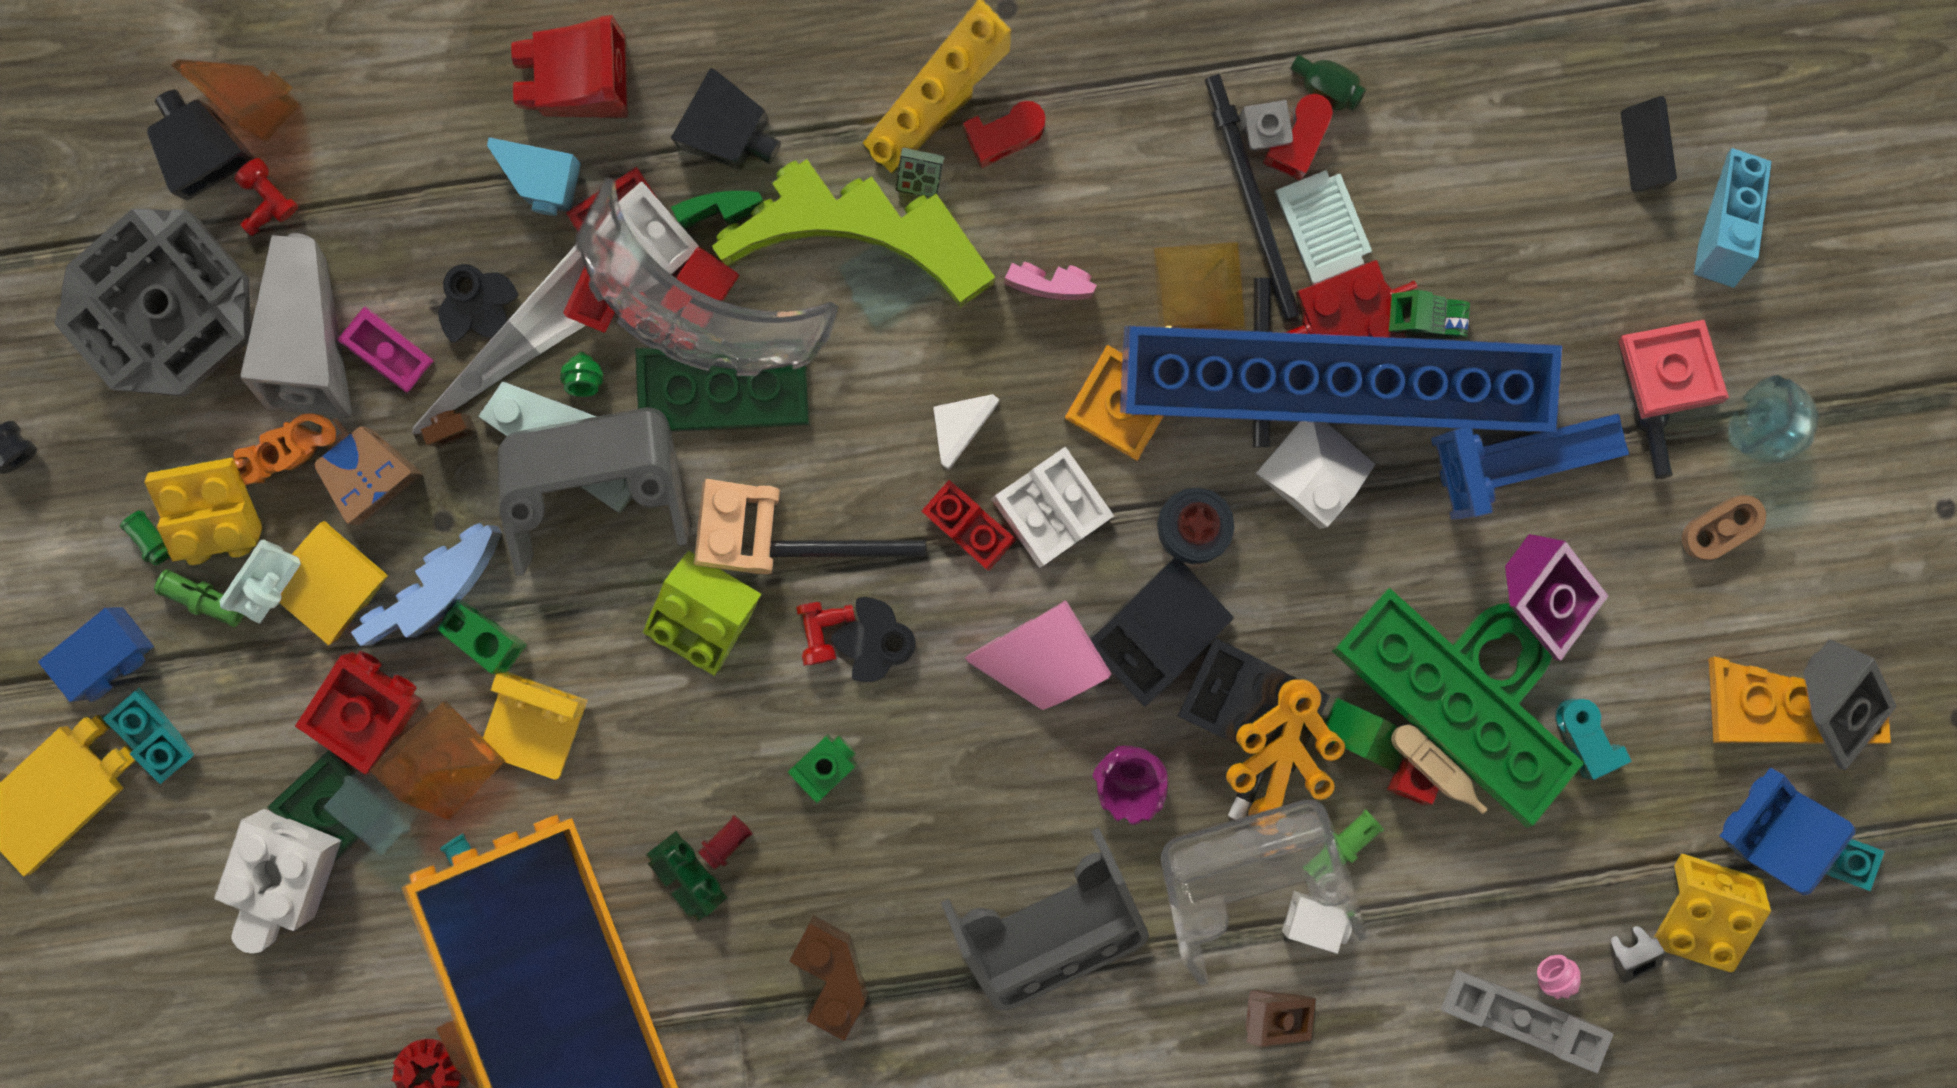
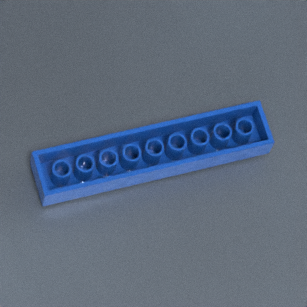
M1124 326L1120 412L1143 415L1465 428L1471 426L1472 429L1556 432L1562 345Z

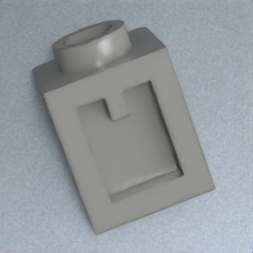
M1287 100L1245 106L1239 114L1240 134L1247 133L1251 150L1288 145L1293 141Z

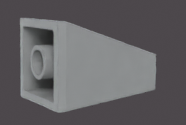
M291 233L288 237L272 235L240 378L266 410L305 414L315 413L325 416L350 418L352 408L341 343L337 341L339 331L326 257L315 239L299 233Z

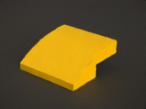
M323 521L314 528L291 554L300 559L301 565L281 592L282 597L279 603L327 645H331L340 638L357 612L368 606L388 578V575L327 522Z

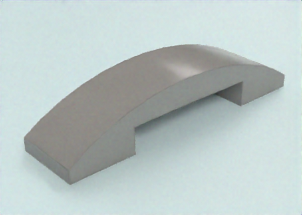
M1459 970L1455 972L1440 1009L1445 1013L1480 1027L1485 1026L1550 1052L1562 1060L1597 1074L1613 1037L1612 1032L1570 1013Z

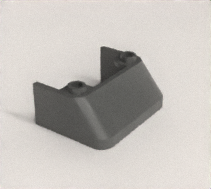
M640 408L517 431L509 434L503 440L498 449L499 512L515 576L524 575L534 557L528 530L535 528L544 516L545 505L542 493L627 477L630 493L639 504L646 507H658L669 504L678 546L687 544L692 523L670 425L662 412L654 408Z
M1099 827L1091 830L1101 852L1089 854L1080 861L1074 872L1077 884L1001 919L994 910L977 908L968 912L965 917L960 918L949 899L941 902L963 959L994 1008L1010 1010L1019 1007L1136 951L1147 942L1149 932Z

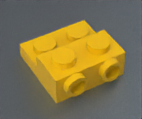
M233 457L147 474L144 483L160 516L157 529L172 562L186 560L189 565H198L210 559L212 554L228 552L230 557H241L251 552L257 546L263 527Z

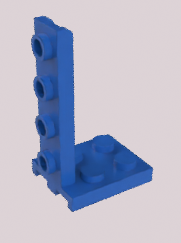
M1619 413L1557 428L1556 432H1541L1484 447L1479 435H1473L1471 426L1431 438L1432 446H1437L1442 470L1439 471L1442 486H1447L1453 510L1449 512L1451 520L1492 513L1491 503L1495 502L1494 488L1629 455Z

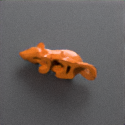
M315 413L301 414L291 422H285L283 427L261 434L259 436L260 443L257 446L252 445L237 449L233 454L234 461L245 486L252 483L263 484L265 479L276 472L293 470L311 459L317 450V446L327 447L335 442L336 429L334 424L323 415ZM312 421L322 427V433L299 424Z

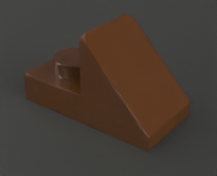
M1262 990L1250 991L1245 1026L1248 1032L1247 1043L1264 1047L1311 1041L1316 998Z

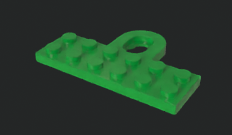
M1388 588L1332 650L1340 660L1414 727L1418 728L1526 828L1534 826L1584 764L1582 760L1519 705L1546 672L1552 656L1511 608L1510 603L1497 604L1481 612L1452 644L1391 588ZM1503 634H1513L1520 640L1522 645L1521 652L1517 657L1516 670L1506 680L1492 679L1481 669L1479 651L1486 642L1498 640Z

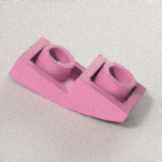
M1023 262L1021 267L1012 263L1004 281L1005 285L1016 290L1058 300L1091 299L1097 286L1090 282L1092 277L1090 274L1075 266L1069 265L1067 270L1058 266L1052 280L1049 281L1044 278L1046 275L1045 271L1027 262Z

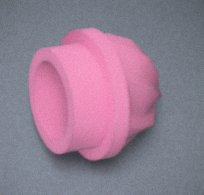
M1552 955L1540 963L1537 969L1538 984L1545 994L1553 996L1558 1000L1560 998L1569 999L1571 995L1579 992L1581 973L1574 961L1567 959L1563 955Z

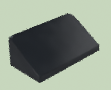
M1664 96L1656 97L1622 110L1621 121L1631 190L1633 192L1657 190L1676 181L1677 174L1666 98Z

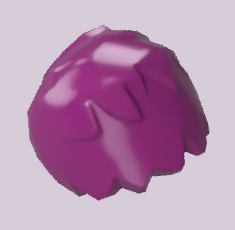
M1117 746L1114 751L1108 753L1097 765L1092 775L1096 781L1097 794L1103 810H1108L1117 822L1123 818H1126L1131 825L1139 824L1142 821L1149 822L1157 812L1161 811L1167 797L1169 783L1166 767L1158 757L1140 747Z

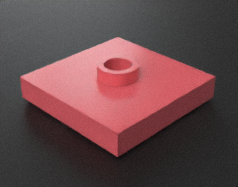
M1705 320L1622 335L1618 340L1641 419L1720 404L1729 398Z

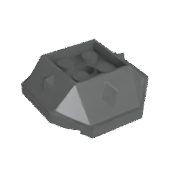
M131 209L66 266L62 285L61 307L57 308L54 324L110 389L186 397L248 343L250 336L249 277L192 212L188 210ZM166 294L168 297V307L163 313L158 314L156 309L157 301Z

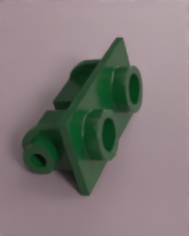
M677 831L646 854L650 860L648 866L652 868L665 887L676 879L682 885L671 894L685 911L688 918L693 916L698 922L705 916H708L727 899L717 879L707 872L695 856L693 848L681 838Z

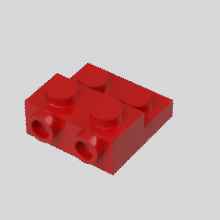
M359 651L357 655L351 652L339 657L295 727L366 775L372 772L393 738L400 735L423 699L414 694L417 687L410 680L399 675H394L393 678H390L379 670L382 663L376 657L367 652Z

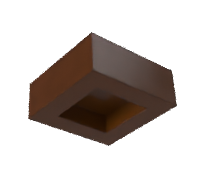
M454 410L445 411L433 416L430 419L432 425L420 429L426 445L436 448L477 432L470 416L462 413L456 414Z

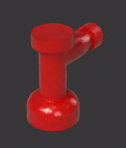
M261 158L249 161L234 176V181L245 190L254 189L264 199L252 215L240 224L251 236H254L260 230L259 228L273 217L278 222H283L298 209V205L293 199L287 200L268 180L269 168Z
M821 602L796 606L797 615H802L808 648L802 652L803 666L836 660L834 647L830 644H825L822 627L836 625L844 621H855L852 604L843 606V608L822 610Z

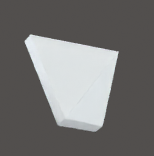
M992 394L933 407L941 464L948 471L997 407L1000 399Z

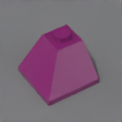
M1529 534L1505 565L1511 608L1554 660L1561 661L1609 595L1567 542L1563 540Z

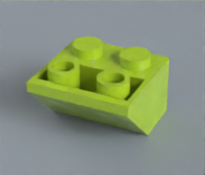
M688 550L663 582L642 633L652 638L656 643L687 659L694 666L702 668L715 676L748 623L761 593L719 568L694 565L695 554Z

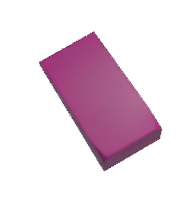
M367 306L362 308L337 339V341L406 393L409 392L434 361Z

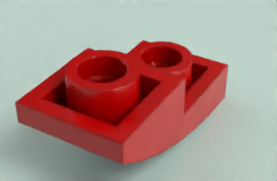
M950 480L946 482L921 511L988 571L1016 541L1013 535Z

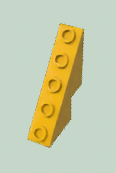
M978 0L864 140L863 145L870 151L872 158L882 163L891 174L899 168L903 147L918 150L973 97V86L1010 52L1011 29L983 0Z

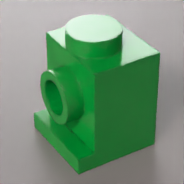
M827 734L788 773L818 803L856 767L857 764L852 759L856 752L841 736L838 735L833 739ZM825 758L831 761L833 769L829 774H822L818 771L817 762L820 759Z

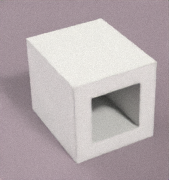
M1294 891L1282 932L1288 939L1338 954L1340 944H1346L1349 940L1353 921L1348 919L1350 912L1344 906Z

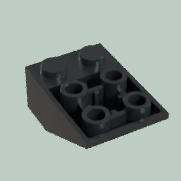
M1173 558L1096 629L1089 638L1109 671L1141 705L1146 707L1180 675L1234 617L1182 561Z
M1215 638L1177 716L1240 746L1236 740L1238 730L1245 724L1254 723L1278 705V693L1281 687L1288 681L1298 678ZM1319 690L1321 703L1317 712L1321 716L1330 695ZM1305 698L1298 700L1296 706L1302 704ZM1303 722L1299 740L1306 747L1312 733ZM1284 723L1265 735V746L1281 736ZM1257 734L1248 736L1246 743L1253 742ZM1294 762L1291 768L1292 772H1294L1296 768Z

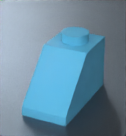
M488 138L487 146L519 195L529 204H532V211L557 216L558 210L569 211L572 209L581 165L573 154Z

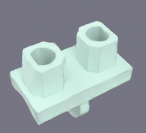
M260 540L253 553L220 599V608L239 612L260 624L270 608H275L281 601V592L301 565L300 559L284 552L280 546L266 540Z

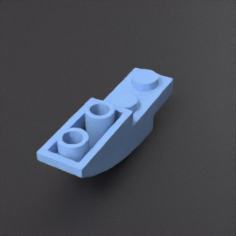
M478 523L459 535L462 541L449 550L446 546H442L427 554L423 558L425 565L415 571L424 586L420 587L419 583L413 584L398 593L396 598L399 602L384 610L383 606H379L363 615L359 619L363 625L351 631L360 646L374 645L399 628L406 638L418 637L440 621L448 613L456 600H462L485 570L502 535L498 526L486 525L483 527L482 523Z

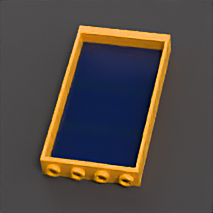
M558 814L534 823L536 832L520 838L518 832L514 831L492 840L495 848L479 855L477 849L473 848L451 857L453 862L451 867L437 872L435 866L431 865L409 874L411 883L401 888L479 1088H678L572 818L560 821Z

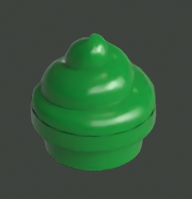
M581 351L562 366L560 381L564 384L566 393L576 397H589L598 392V387L603 383V372L600 365L593 361L590 355Z

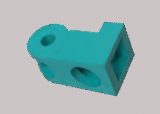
M1570 698L1564 700L1557 707L1555 721L1568 749L1584 762L1579 769L1582 777L1595 780L1632 762L1625 746L1610 745L1600 726L1602 716L1597 705L1590 700Z

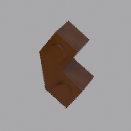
M813 915L789 962L825 981L806 1021L845 1041L866 1002L867 988L861 975L851 935Z

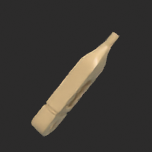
M1404 725L1394 730L1391 740L1395 749L1405 758H1408V761L1449 798L1474 806L1482 814L1487 811V808L1478 800L1470 777L1431 740H1428L1418 728L1412 725Z

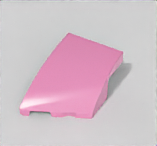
M1066 600L1035 619H1030L1002 637H997L965 657L968 663L1041 710L1062 703L1108 679L1111 675V672Z

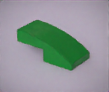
M723 191L685 200L671 206V209L683 229L693 226L719 212L722 213L725 221L730 226L751 216L752 210L764 201L759 192Z

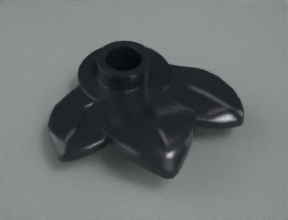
M469 264L454 266L447 272L443 281L446 298L438 311L441 328L446 337L453 343L462 339L471 328L478 334L492 339L507 322V315L503 305L514 301L519 296L517 289L509 278L498 272L482 273L478 268ZM464 279H471L473 283L472 290L465 294L461 293L460 283Z
M860 597L856 599V613L859 621H853L839 628L832 634L831 641L840 652L856 659L852 669L853 680L874 682L883 678L892 665H899L909 660L915 651L916 640L913 632L906 625L897 623L891 606L875 598ZM896 635L902 639L903 646L900 651L892 652L888 649L887 640L890 636Z

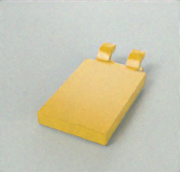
M96 715L91 720L89 717L83 718L73 730L68 726L59 727L0 782V852L23 877L35 872L124 789L116 778L136 762L130 755L132 750L128 746L123 747L120 751L117 748L113 749L101 761L89 748L95 740L111 728L100 715Z

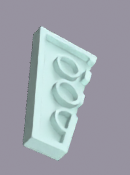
M502 381L478 417L508 436L517 431L597 416ZM627 477L580 486L619 513L623 511L632 498Z

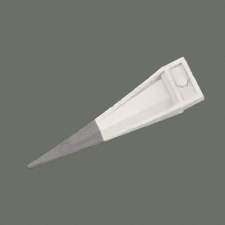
M642 181L612 207L616 221L629 244L641 256L642 260L663 279L678 269L690 258L695 249L699 247ZM608 209L582 237L587 260L599 236L624 246L612 224ZM579 242L413 426V434L421 433L420 429L432 425L430 419L433 416L445 411L455 410L520 366L586 326L567 318L563 313L585 267ZM638 264L619 305L636 296L640 291L643 292L655 285L658 281Z

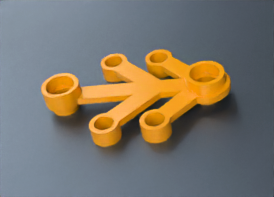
M1294 679L1285 683L1278 693V705L1254 723L1243 725L1236 734V740L1242 749L1247 753L1254 754L1245 762L1234 764L1227 771V782L1236 792L1246 793L1250 791L1256 783V775L1273 764L1265 797L1253 802L1248 811L1249 821L1263 835H1276L1285 826L1286 813L1282 808V803L1293 762L1305 779L1306 789L1315 799H1326L1334 791V781L1326 772L1319 770L1299 740L1304 722L1316 738L1315 748L1324 759L1328 761L1336 760L1342 756L1345 750L1343 740L1335 732L1329 730L1317 712L1321 703V695L1318 688L1308 680ZM1305 698L1302 704L1296 706L1298 700ZM1284 723L1281 736L1265 746V735ZM1257 734L1253 742L1246 743L1248 736ZM1335 741L1334 746L1330 750L1325 751L1326 745L1329 742ZM1247 774L1243 781L1236 783L1239 775ZM1325 780L1321 788L1315 789V785L1319 781ZM1274 816V818L1271 821L1266 823L1268 818Z

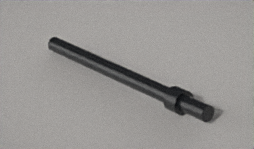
M1221 75L1210 76L1204 81L1214 108L1211 115L1216 130H1221L1283 318L1288 320L1300 315L1237 126L1240 118L1236 106L1230 105Z

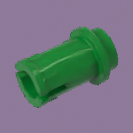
M136 511L122 521L120 528L127 533L143 553L141 556L143 561L151 562L154 566H157L170 558L158 529L149 520L144 511Z

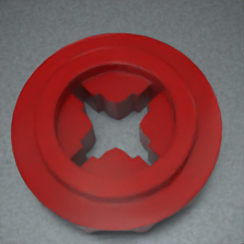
M429 1038L416 1040L403 1048L393 1062L394 1070L391 1081L395 1083L397 1088H458L460 1085L462 1069L459 1058L450 1046L440 1040ZM435 1063L440 1065L431 1076L435 1082L434 1084L427 1080L422 1083L419 1082L417 1085L414 1083L417 1079L416 1076L420 1073L417 1065L420 1064L424 1069L430 1065L433 1066Z

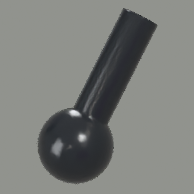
M1637 406L1634 412V421L1640 430L1646 432L1655 479L1671 477L1673 473L1663 428L1668 423L1669 414L1641 419Z

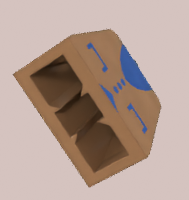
M335 418L330 420L336 429L335 442L327 446L329 451L319 458L314 465L346 523L361 525L423 474L374 430L361 426L349 434L341 422ZM322 427L317 432L322 433Z

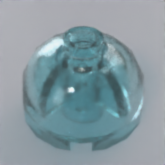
M1773 375L1761 380L1745 394L1743 399L1749 403L1743 415L1740 417L1734 411L1730 420L1728 435L1730 443L1746 456L1760 462L1781 463L1794 458L1812 444L1817 430L1819 413L1813 397L1801 386L1780 375Z

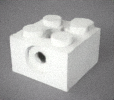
M266 809L241 820L214 898L240 909L231 937L237 948L251 954L261 952L276 941L280 927L295 931L315 918L342 840L291 819L275 815Z

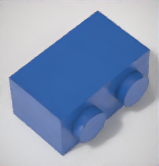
M110 607L100 611L40 659L38 663L69 702L82 700L93 702L112 689L110 682L121 673L128 675L143 665L146 661L143 656L154 648V645L123 607Z

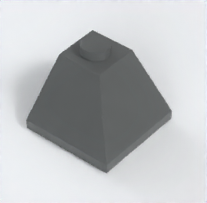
M1829 639L1823 648L1810 658L1803 673L1813 721L1837 767L1846 770L1897 705L1874 658Z

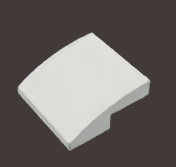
M1066 447L991 498L1039 568L1114 516Z

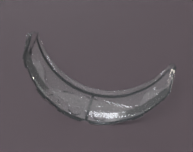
M606 177L576 234L577 252H581L585 268L591 279L588 285L597 300H605L610 308L619 316L617 323L632 336L650 348L661 350L667 357L706 371H709L711 366L736 369L738 376H757L761 370L793 365L794 370L809 364L830 337L839 308L833 302L791 311L750 309L714 299L672 276L644 250L631 232L618 202L615 181Z

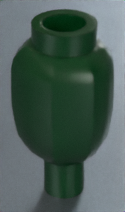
M1298 55L1290 68L1293 72L1304 77V84L1308 93L1322 95L1329 101L1334 110L1348 108L1351 111H1355L1367 91L1366 88L1360 85L1361 81L1356 73L1331 60H1319L1313 63Z

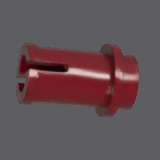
M735 814L711 840L701 842L703 847L698 853L715 870L720 865L725 867L728 864L726 859L748 837L753 835L748 826Z

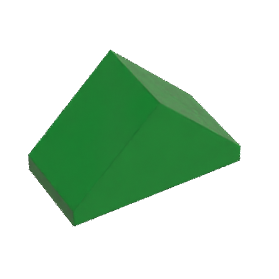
M1336 697L1324 721L1329 730L1335 732L1343 740L1345 749L1396 773L1403 755L1395 749L1391 738L1392 733L1398 726Z

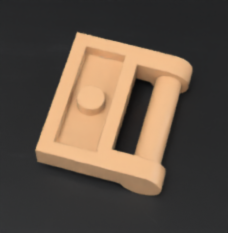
M705 479L702 483L694 565L753 574H771L773 559L769 556L774 505L779 504L780 489L772 486H751ZM746 502L758 504L753 556L741 555Z

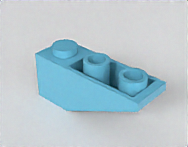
M1734 148L1730 149L1700 236L1694 275L1734 288L1758 260L1772 161Z

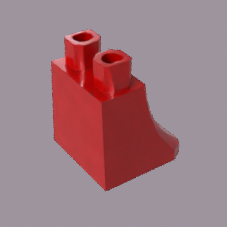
M613 15L600 16L571 26L533 32V39L511 43L513 66L516 69L534 68V81L513 83V102L518 108L538 110L544 117L628 118L625 34Z

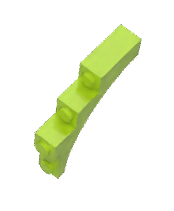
M808 159L800 164L795 160L781 168L776 174L778 179L772 183L780 199L775 202L772 199H768L752 210L751 214L753 217L740 227L737 223L726 227L716 236L718 242L712 245L721 261L729 266L756 250L786 240L811 237L858 240L883 247L913 262L939 282L960 308L995 284V276L937 194L929 199L925 195L918 197L905 207L906 215L901 218L872 176L864 182L861 178L853 180L840 191L842 197L836 200Z

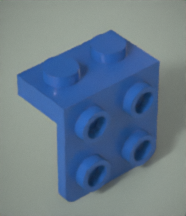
M1770 767L1763 777L1758 778L1752 784L1749 790V797L1740 809L1730 814L1726 819L1723 832L1719 837L1738 856L1799 894L1809 895L1853 838L1856 830L1850 821L1798 792L1785 775Z

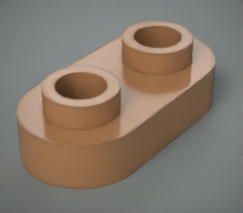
M1749 495L1731 497L1689 522L1682 533V545L1685 551L1695 559L1713 560L1719 558L1757 535L1763 529L1766 523V510L1763 504L1755 497ZM1738 509L1744 514V521L1740 525L1734 521V513ZM1701 531L1705 532L1708 536V543L1704 547L1697 540L1698 534Z

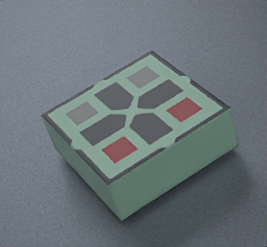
M903 147L900 155L895 191L918 196L925 195L928 198L935 194L938 195L945 156Z

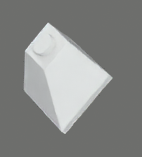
M1300 421L1255 474L1320 529L1328 527L1352 500L1374 468L1375 463L1327 422Z

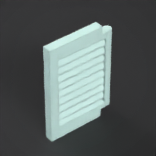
M1327 170L1275 190V195L1312 285L1365 264L1362 256L1371 253L1372 250L1341 174L1329 177Z

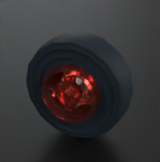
M1203 488L1184 489L1171 496L1161 508L1157 522L1159 540L1165 550L1178 561L1192 565L1208 563L1222 555L1231 543L1235 528L1233 513L1226 501L1215 492ZM1186 526L1191 527V529L1194 531V536H1193V532L1190 531V529L1187 528Z

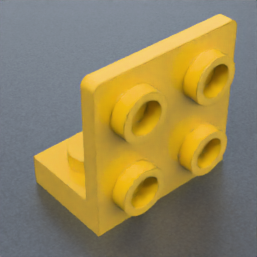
M510 672L496 674L491 691L497 692L498 696L481 741L479 753L554 780L559 779L588 700Z
M1681 853L1674 865L1680 893L1653 938H1657L1667 953L1727 972H1734L1771 913L1763 879Z

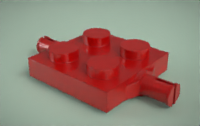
M1373 260L1295 291L1302 309L1303 325L1285 333L1406 338L1403 333L1389 332L1392 294L1418 288V285L1413 280L1410 283L1391 289L1384 280L1378 261Z

